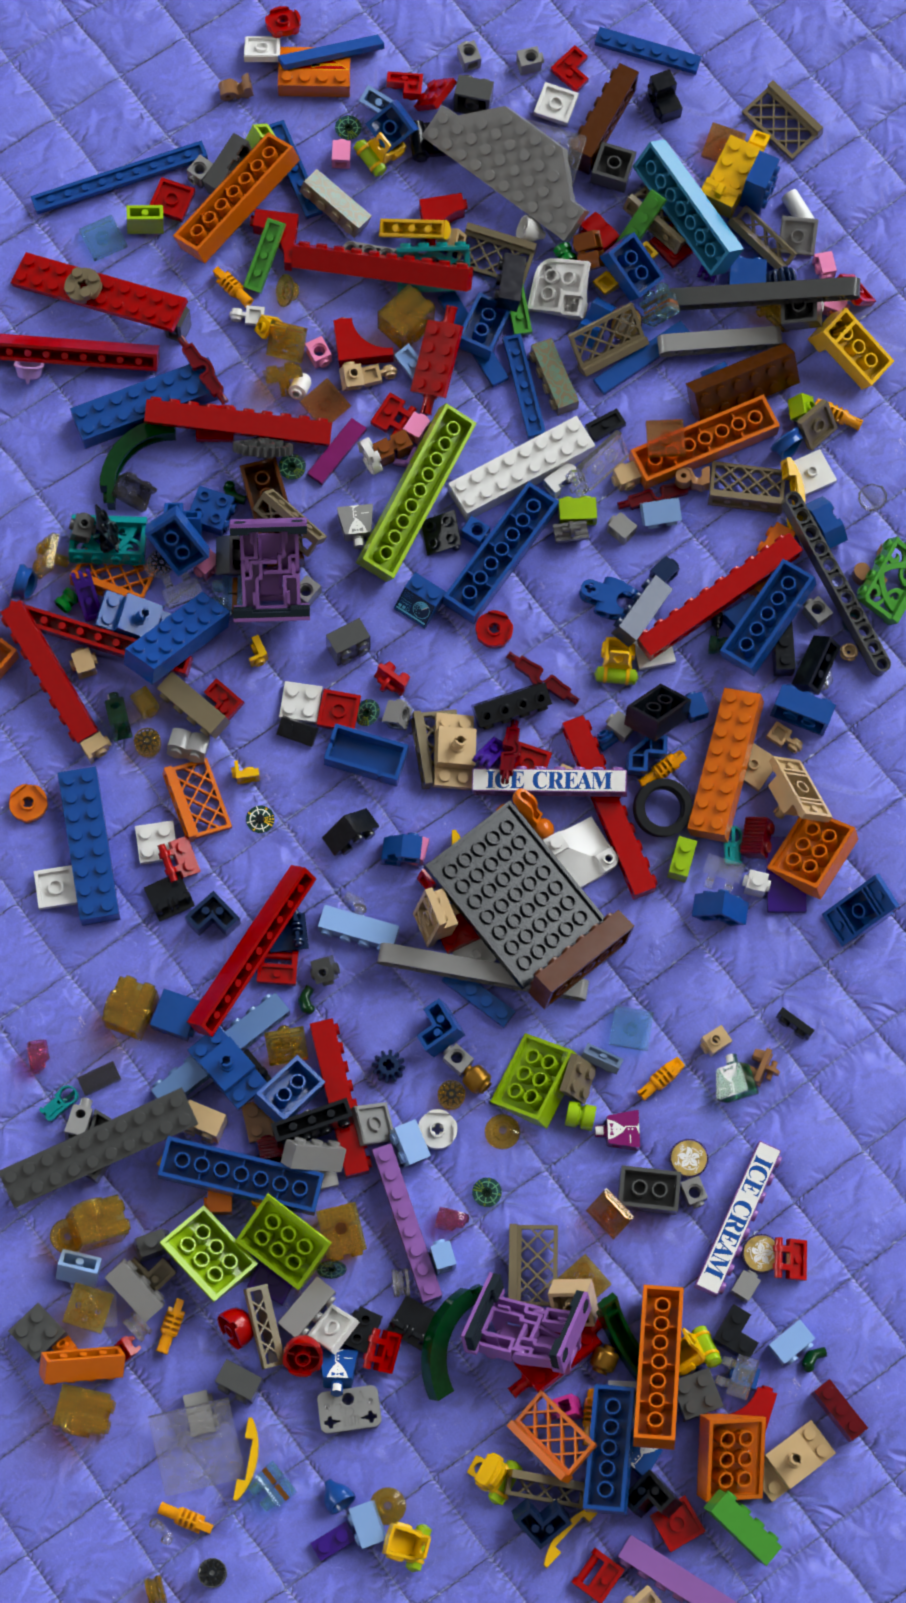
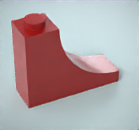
M462 193L419 199L421 220H447L451 223L454 220L464 218L465 210H468L467 200L463 199ZM425 239L429 246L436 245V239Z
M255 209L254 216L251 215L250 218L253 234L262 235L268 218L286 224L278 248L284 257L285 271H292V250L297 239L299 214Z
M341 317L333 320L339 368L344 363L352 361L355 364L361 363V365L394 362L393 347H379L364 340L356 331L352 318Z
M762 1385L761 1388L757 1387L749 1402L742 1409L730 1414L766 1417L767 1429L777 1393L773 1392V1388Z

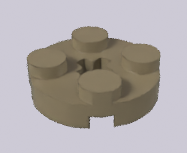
M76 267L67 277L64 290L73 302L84 304L88 300H94L99 296L102 290V282L97 272L93 269ZM83 283H86V284H87L86 287L83 286L82 289H80V285H81V284H83Z

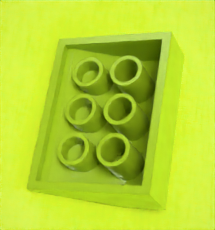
M525 1033L490 1102L530 1123L547 1129L564 1096V1093L559 1090L571 1053H576L571 1049Z
M269 1193L235 1240V1242L297 1290H300L307 1284L332 1244L331 1241Z
M205 1205L159 1242L213 1303L245 1280L255 1271L258 1265L256 1260L242 1246L235 1242L236 1239Z

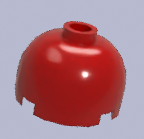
M236 1307L222 1312L217 1317L222 1334L227 1333L231 1338L227 1341L235 1349L239 1350L254 1337L249 1312L247 1313L245 1310Z
M298 1335L286 1343L283 1350V1365L290 1374L298 1377H308L316 1370H320L323 1364V1351L317 1340L308 1335Z

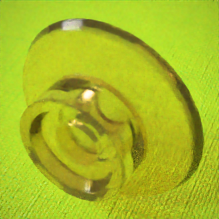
M288 274L282 275L276 286L277 302L281 307H286L291 301L296 300L299 294L298 284Z
M496 1115L485 1126V1137L488 1143L497 1149L511 1148L519 1139L520 1127L517 1121L509 1115ZM500 1128H505V1129H506V1133H505V1134H501V1133L499 1132V1129H500Z
M68 1218L62 1219L52 1227L50 1240L53 1247L59 1252H62V1249L78 1252L85 1244L86 1232L78 1221ZM64 1235H69L71 1239L66 1240Z
M385 1487L373 1494L371 1500H375L383 1525H390V1523H395L402 1519L406 1511V1501L401 1492L394 1488ZM390 1502L392 1504L391 1509L386 1510L384 1504Z

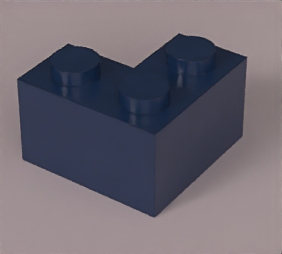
M214 891L185 916L186 923L199 936L213 923L226 937L241 924L240 918Z
M526 1498L512 1510L514 1521L540 1550L572 1524L569 1513L557 1500H554L539 1512L531 1501Z

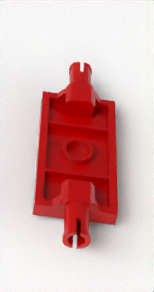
M446 305L443 321H427L410 389L413 393L423 395L424 399L420 413L425 415H432L434 401L437 398L446 399L464 328L461 325L454 324L458 310L455 306L450 307V305Z
M598 1318L595 1326L583 1328L581 1333L582 1346L575 1355L571 1369L602 1344L596 1334L602 1329ZM513 1362L522 1375L518 1381L508 1387V1390L515 1399L529 1387H533L539 1393L540 1390H546L564 1374L553 1372L552 1368L520 1365Z

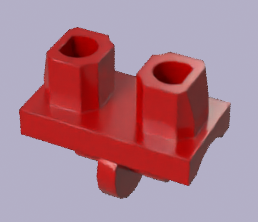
M390 661L384 665L380 663L374 675L377 682L381 684L380 691L385 692L388 689L402 696L410 676L405 672L398 676L394 673L396 670L395 665Z

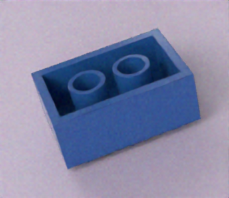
M759 151L745 180L739 204L740 207L748 206L757 214L760 213L762 208H766L769 201L768 198L776 187L775 183L781 168L778 166L779 158Z
M635 232L624 236L599 256L629 301L640 298L665 278Z
M479 292L463 324L464 328L459 348L489 361L511 311L495 308L496 300Z
M177 505L146 524L145 535L178 577L209 558L210 547Z
M782 684L770 716L823 736L836 704H833L827 698L815 697L811 692L797 690L793 685Z
M296 1055L255 1094L253 1102L269 1118L277 1122L295 1116L322 1091L325 1081Z

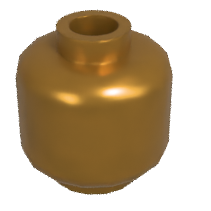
M470 1065L463 1072L462 1082L474 1094H483L492 1084L490 1082L491 1075L481 1065Z
M604 1344L603 1347H596L590 1359V1364L593 1366L592 1370L606 1376L607 1373H613L619 1360V1355L614 1352L616 1348Z

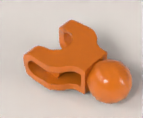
M523 788L516 790L512 798L513 803L540 838L544 840L553 835L554 825L550 820L541 818L543 813L538 809L536 798Z

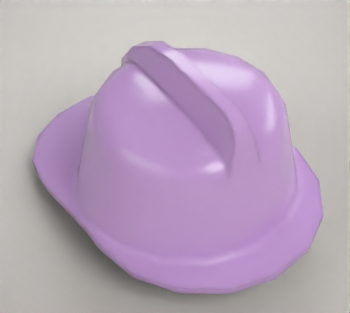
M15 361L14 367H16L17 376L24 379L26 384H29L31 380L41 377L45 363Z

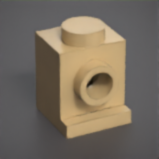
M101 732L80 743L91 764L94 763V758L104 756L109 750V746L112 745L106 735L103 737Z

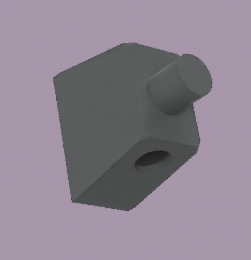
M159 1229L135 1238L133 1246L141 1263L167 1253L159 1242L170 1234L169 1231Z

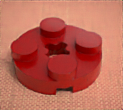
M287 6L275 7L265 17L266 29L272 33L274 38L296 35L299 33L301 26L300 14L295 9L294 11L289 10Z
M491 610L484 615L482 614L476 622L475 633L477 640L489 648H503L512 638L513 624L505 613L498 610ZM496 625L499 632L492 633L489 627L493 628Z

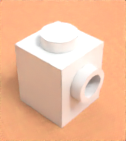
M750 869L748 875H744L742 886H745L744 894L762 898L765 891L769 892L771 881L768 880L769 874Z

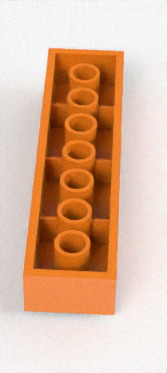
M268 132L173 235L179 247L201 262L206 263L300 161L294 147Z
M763 394L630 450L629 460L630 462L634 460L641 474L640 482L645 490L674 478L676 472L681 468L689 467L692 470L775 436L780 425Z
M724 687L687 827L691 836L728 843L764 705L762 695L759 693Z
M643 1284L633 1447L674 1450L683 1287Z

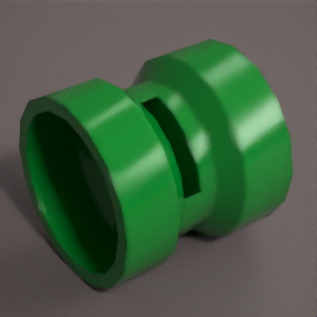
M569 242L561 243L553 250L555 256L559 259L577 260L575 253L571 251L572 247Z
M68 587L65 588L61 597H57L54 600L56 606L66 614L72 610L74 604L79 602L77 594Z

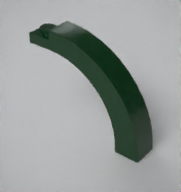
M142 423L129 430L115 443L103 464L99 484L101 493H103V501L107 503L108 510H116L117 481L127 461L138 451L151 444L176 440V427Z
M480 1284L474 1285L470 1289L460 1288L451 1294L438 1308L428 1326L422 1347L421 1370L425 1390L430 1400L439 1401L454 1391L447 1369L448 1344L459 1319L469 1308L475 1305L483 1288Z
M612 1292L597 1303L598 1311H596V1314L612 1347L616 1348L615 1352L637 1381L639 1343L624 1318L618 1297Z

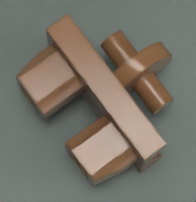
M767 1048L766 1051L755 1049L752 1060L760 1063L759 1068L749 1065L745 1072V1076L753 1080L756 1086L760 1087L766 1072L765 1079L771 1081L773 1075L779 1076L780 1071L776 1069L778 1062L772 1061L771 1066H769L773 1057L771 1049Z

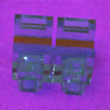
M663 282L656 285V294L655 291H647L643 295L644 301L639 303L640 307L644 310V315L641 316L644 324L655 327L666 321V319L680 313L676 294L671 292L668 284Z
M238 575V577L223 576V579L213 580V592H223L222 597H212V599L231 611L230 614H233L234 605H243L241 575Z
M273 1460L254 1477L255 1480L248 1486L249 1491L254 1497L262 1490L266 1492L268 1496L260 1502V1505L266 1512L275 1506L278 1508L297 1493Z

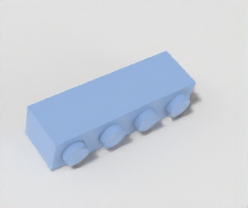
M324 905L318 924V931L327 937L334 935L340 937L339 939L344 942L355 941L362 947L369 948V946L376 947L379 951L381 943H396L399 926Z

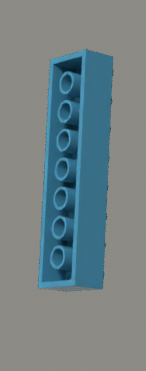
M663 139L649 142L632 167L649 191L653 189L667 199L662 209L682 237L686 239L685 241L709 275L714 276L726 273L744 248L667 141Z

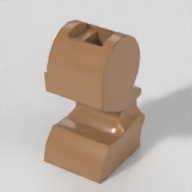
M246 73L241 77V83L231 78L219 82L220 99L230 101L235 97L240 99L254 96L249 74Z
M710 466L702 469L700 478H697L689 467L679 469L675 475V485L680 489H686L690 486L692 490L700 492L709 490Z
M866 563L856 564L852 572V578L859 586L864 584L866 574L870 571V567ZM874 589L870 593L873 599L876 593Z

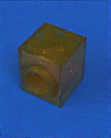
M410 284L378 311V329L400 349L408 343L412 345L421 339L425 333L427 321H435V305L429 299L426 300L420 290L416 287L413 288Z
M128 975L126 977L120 976L115 989L110 992L106 1000L102 1021L106 1028L142 1041L159 1000L158 992L155 986L150 983L144 982V984L136 982L137 979Z
M118 1194L106 1198L96 1197L88 1199L70 1208L65 1217L76 1252L82 1253L122 1242L129 1234L131 1229L128 1218L125 1219L123 1213L125 1206L123 1200H119Z
M356 1202L315 1212L320 1233L332 1242L326 1252L327 1259L331 1258L332 1262L344 1259L343 1255L351 1254V1257L362 1255L363 1250L367 1249ZM339 1222L344 1223L346 1226L343 1234H338L335 1231V1226Z
M63 1383L52 1424L57 1428H61L62 1432L84 1438H89L90 1435L104 1438L105 1434H109L111 1427L109 1416L110 1413L114 1414L116 1402L111 1394Z

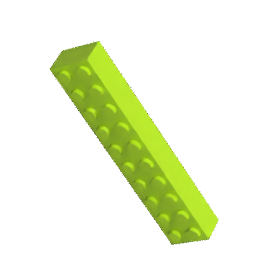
M447 403L438 408L355 563L385 582L394 579L477 424L475 421Z

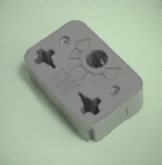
M369 1385L343 1389V1395L340 1397L332 1396L331 1391L322 1392L317 1397L320 1426L326 1435L377 1428L381 1423L379 1396L375 1386ZM345 1395H350V1398H354L350 1405L342 1401V1399H345ZM369 1412L377 1416L372 1423H370L369 1419H362L367 1417ZM328 1418H332L333 1421L337 1422L333 1424L331 1429L328 1425H325L328 1422Z

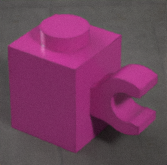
M570 1393L553 1399L573 1421L583 1418L579 1397ZM551 1413V1421L560 1420L559 1413Z

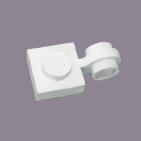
M247 305L246 312H242L243 310L240 308H232V311L229 312V317L234 322H241L245 318V325L256 326L261 314L264 315L265 307Z

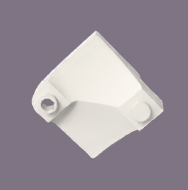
M550 258L543 261L537 267L527 305L528 310L582 321L586 316L588 307L587 287L591 263L589 261Z
M592 816L543 840L581 888L612 871L618 863V856L615 850L608 844ZM610 856L612 861H606L605 857Z

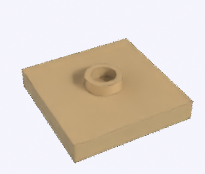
M755 743L752 747L744 783L759 792L773 772L769 762L773 755Z

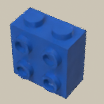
M738 256L728 270V285L766 282L767 260L759 257L744 258Z
M199 485L189 511H201L203 531L223 536L224 532L229 530V519L231 515L235 514L237 504H235V497Z
M164 988L150 1023L151 1029L188 1042L190 1037L193 1038L195 1030L187 1023V1020L200 1001Z

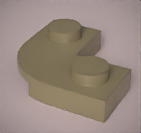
M136 1257L131 1260L137 1267L136 1272L140 1276L144 1275L151 1284L149 1286L154 1291L160 1289L177 1273V1270L164 1257L149 1271Z

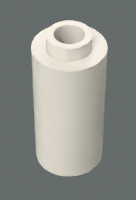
M796 189L787 192L781 198L791 216L815 219Z

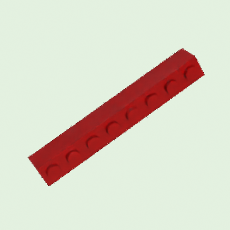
M19 600L2 610L1 614L3 617H1V621L6 628L9 627L11 629V638L15 644L19 643L21 646V655L31 663L32 666L29 667L35 677H39L41 681L39 685L43 692H48L51 698L49 702L54 709H58L60 713L58 717L64 726H68L70 730L68 734L71 740L80 744L82 741L100 732L25 603Z
M333 1018L310 1023L321 1076L325 1081L324 1088L328 1104L347 1098L350 1108L358 1106L356 1098L352 1099L351 1091H354L352 1080H347L346 1076L349 1068L347 1061H343L341 1055L345 1051L343 1043L338 1042L337 1035H340L338 1023L334 1024ZM351 1123V1126L345 1129H334L337 1142L340 1143V1146L347 1149L343 1162L346 1179L369 1174V1168L372 1167L370 1156H366L364 1150L368 1147L360 1146L355 1123Z

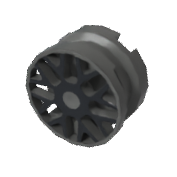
M216 1558L204 1560L198 1569L200 1582L209 1588L221 1586L227 1578L225 1564Z

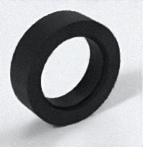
M665 778L656 779L644 785L636 794L633 802V815L638 826L647 834L654 837H669L683 830L689 823L693 808L692 800L685 787L677 781ZM655 790H667L673 793L680 803V815L676 822L670 826H658L652 823L646 815V799Z

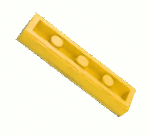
M380 218L379 237L448 239L451 233V226L447 220Z

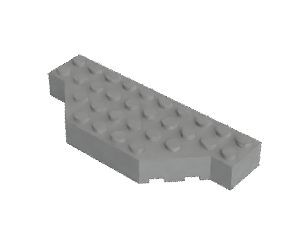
M441 105L422 134L423 138L563 241L569 242L589 213L587 209L575 201L571 170L568 162V150L509 107L502 106L457 115L449 108Z

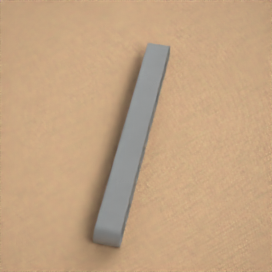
M391 943L380 944L377 963L383 966L529 992L531 987L529 984L521 990L500 963ZM586 979L580 980L559 998L586 1001L589 981Z

